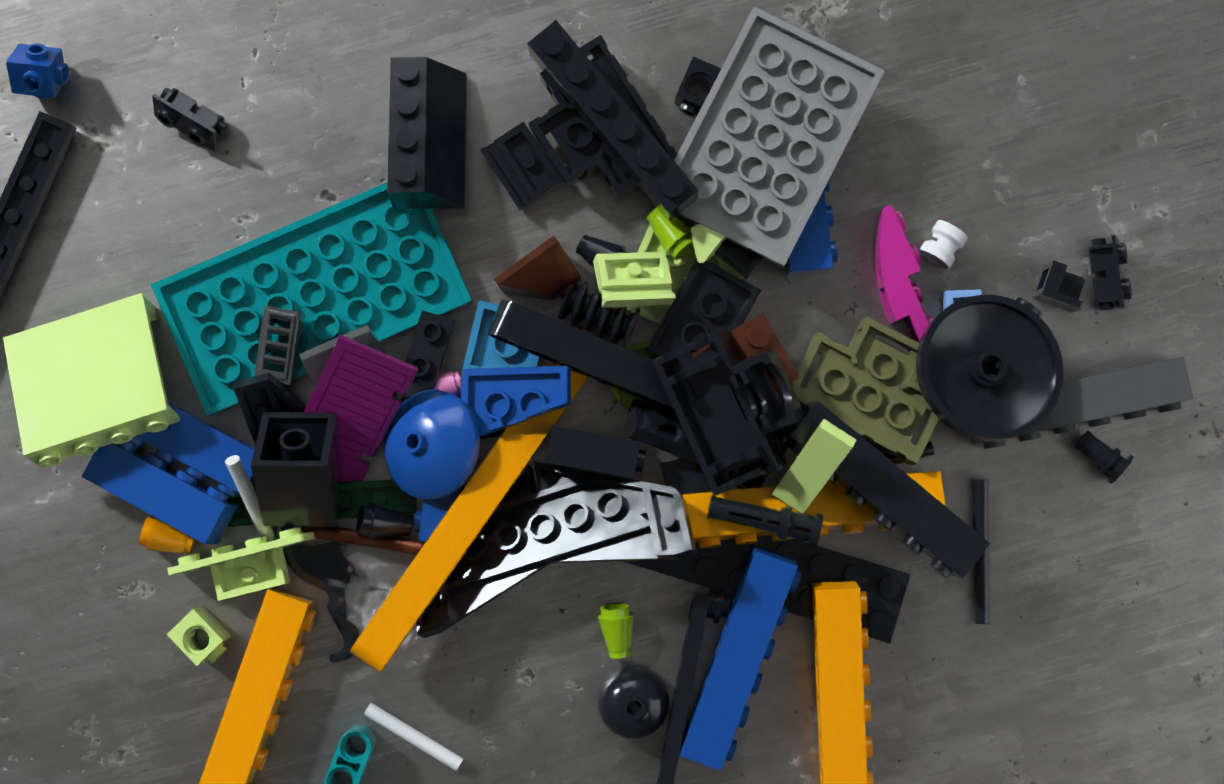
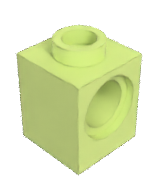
M204 606L192 609L166 634L196 666L207 660L211 664L218 660L228 650L224 644L232 637ZM198 629L207 632L209 636L207 647H202L196 642L195 634Z

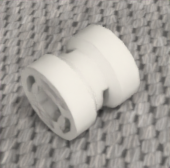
M938 220L932 228L933 235L931 240H927L922 244L919 253L932 264L948 270L955 261L954 253L957 249L964 247L968 236L956 226L946 221Z

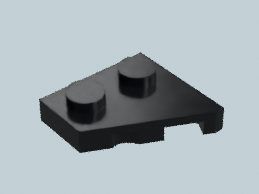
M270 372L234 382L233 389L255 445L263 412H304L306 405Z

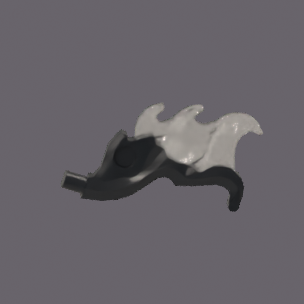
M284 526L280 528L281 531L293 529L295 528V526ZM329 542L315 546H306L299 543L283 547L286 562L291 570L301 580L324 590L329 596V602L326 607L344 640L342 650L330 655V662L335 663L354 656L350 653L352 646L384 602L382 600V592H391L394 588L387 580L373 575L367 569L370 563L379 566L382 562L375 555L368 552H358L344 557L343 552L346 551V545L341 543Z

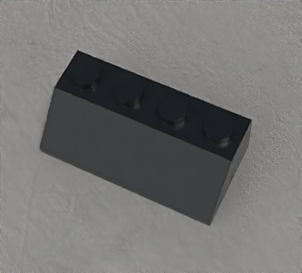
M428 57L390 58L387 193L393 209L466 208L467 75L465 72Z

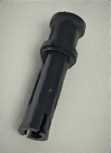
M714 495L711 496L707 513L708 519L712 518L776 532V536L779 539L785 540L787 537L809 541V544L815 547L819 541L823 522V514L816 513L815 516L793 512L792 508L787 506L785 508L781 507L779 511L749 503L723 499Z

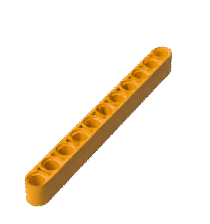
M580 325L578 329L584 331V327ZM552 363L551 366H560V365H557V364H555V363ZM572 370L571 402L589 378ZM568 406L506 428L358 637L350 653L377 672L381 673L549 435L552 425H556Z

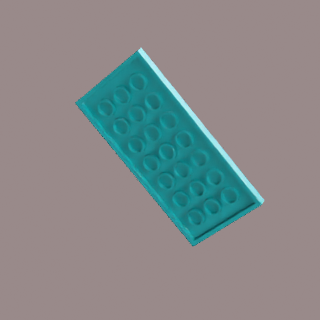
M388 182L151 284L206 416L211 417L239 405L233 389L234 382L255 376L265 306L305 314L292 380L294 381L308 374L299 354L338 338L339 335L347 334L368 325L380 342H383L417 327L422 310L443 316L472 303L471 296L433 209H393L387 193ZM276 319L274 326L290 329L291 322ZM273 334L271 341L288 344L289 337ZM270 348L269 355L286 358L287 351ZM267 363L266 370L284 373L285 366Z

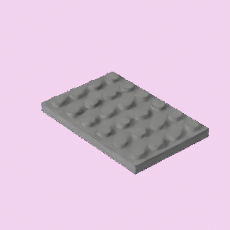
M754 6L674 160L699 190L697 200L678 215L696 224H702L726 236L725 239L784 268L885 70Z

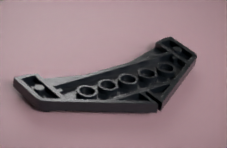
M534 461L539 490L537 492L533 468L528 464L417 621V635L427 638L442 633L551 563L680 560L696 555L695 542L684 497L677 489L671 486Z

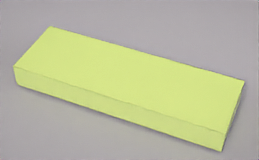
M823 419L779 481L772 495L803 514L850 452L856 439Z

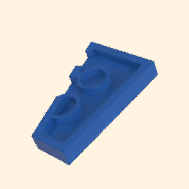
M540 366L462 369L461 400L471 409L478 425L479 436L489 435L571 405V367Z

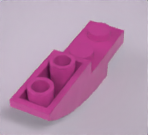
M889 205L878 213L875 228L874 268L877 287L889 324L903 318L912 340L920 343L924 331L933 319L930 315L925 316L920 304L923 302L922 293L915 282L911 283L908 277L921 271L918 265L921 263V257L914 244L909 245L904 234L907 227L903 216L899 211L895 212L892 205Z

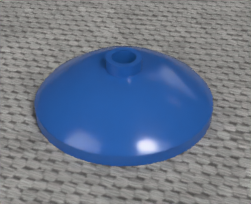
M426 390L409 397L400 405L385 435V461L392 479L404 492L420 499H440L454 493L467 481L476 465L480 447L478 425L468 405L454 394L440 390Z

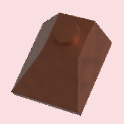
M552 236L495 277L494 280L503 293L553 301L558 296L561 300H564L574 283L575 287L578 288L576 283L581 281V275L556 237Z

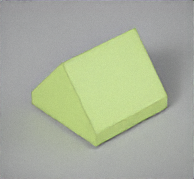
M702 224L692 226L690 232L697 262L703 263L710 259L723 243L726 236Z

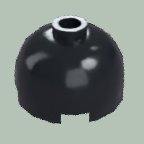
M642 665L625 666L613 670L603 680L598 692V711L603 723L613 733L624 738L640 739L653 734L664 723L669 711V694L664 681L654 670Z

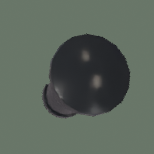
M1089 430L1081 436L1074 446L1076 450H1079L1099 466L1098 470L1101 473L1107 472L1111 475L1108 479L1110 484L1116 482L1127 472L1134 458L1132 454H1129L1126 458L1120 455L1121 451L1118 448L1113 450L1091 434Z

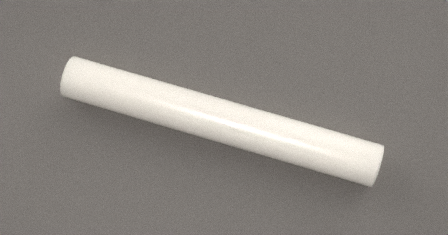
M238 455L230 456L226 459L225 464L259 536H267L268 542L277 540L272 526H264L257 494Z
M372 702L364 713L366 717L457 771L464 759Z

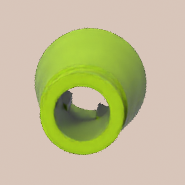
M655 208L647 216V220L650 222L666 255H672L675 260H678L694 248L690 232L691 228L678 217L673 218L669 222L658 208Z
M627 603L603 605L600 607L601 615L598 616L609 656L612 659L629 657L631 655L634 613L630 611L629 604Z

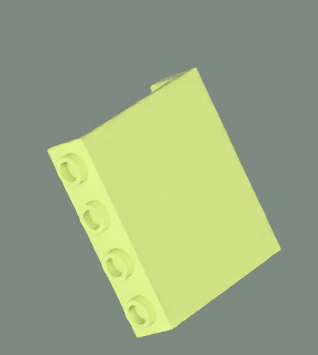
M143 293L3 337L23 455L38 466H55L60 464L62 459L75 455H89L96 452L99 447L112 443H126L131 441L133 436L146 432H160L167 429L170 424L180 422L179 415L167 402L150 322L158 320L156 308Z

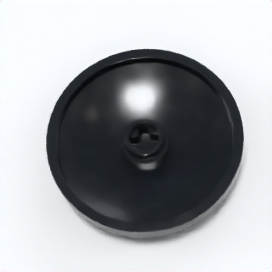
M970 296L945 308L930 322L924 331L916 356L918 383L930 409L945 425L954 431L977 440H1008L1032 430L1051 413L1062 389L1063 359L1052 331L1041 317L1030 308L1018 301L1003 296Z

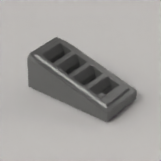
M265 306L255 376L270 372L282 384L292 385L305 314ZM275 320L291 322L290 329L274 326ZM277 334L289 337L288 344L271 341L272 335ZM270 348L287 351L286 358L269 355ZM267 363L285 366L284 373L266 370Z

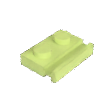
M665 252L596 254L593 264L599 293L602 294V308L672 305L676 297L671 289L672 279Z

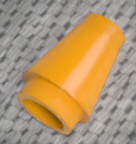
M147 516L138 544L146 546V550L186 553L190 555L195 539L157 518Z

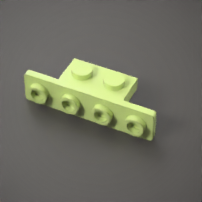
M301 527L279 532L280 539L268 542L267 536L245 541L246 548L234 551L233 545L212 549V557L201 559L200 553L178 558L179 565L167 568L168 575L182 574L210 566L218 601L285 585L291 582L283 547L314 540V532L302 533Z

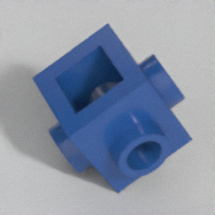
M19 43L6 60L11 91L15 94L31 95L40 99L55 98L69 79V67L64 63L61 48L47 47L44 44L38 43L31 45Z

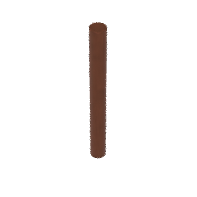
M299 526L302 533L314 532V536L317 539L415 555L419 553L426 543L425 541L401 537L366 539L365 535L357 534V530L340 527Z

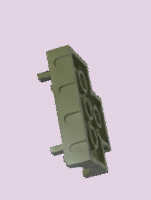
M865 317L860 322L848 347L841 343L837 344L829 340L830 337L817 332L813 336L797 371L800 378L791 383L802 409L804 410L811 401H819L875 448L910 466L918 464L939 420L926 403L919 383L916 382L918 379L916 356L919 343L869 317ZM876 334L901 345L909 351V354L906 355L875 339ZM818 353L821 357L806 387L803 388L800 384L815 354ZM928 409L930 414L917 442L913 444L910 441L925 410Z

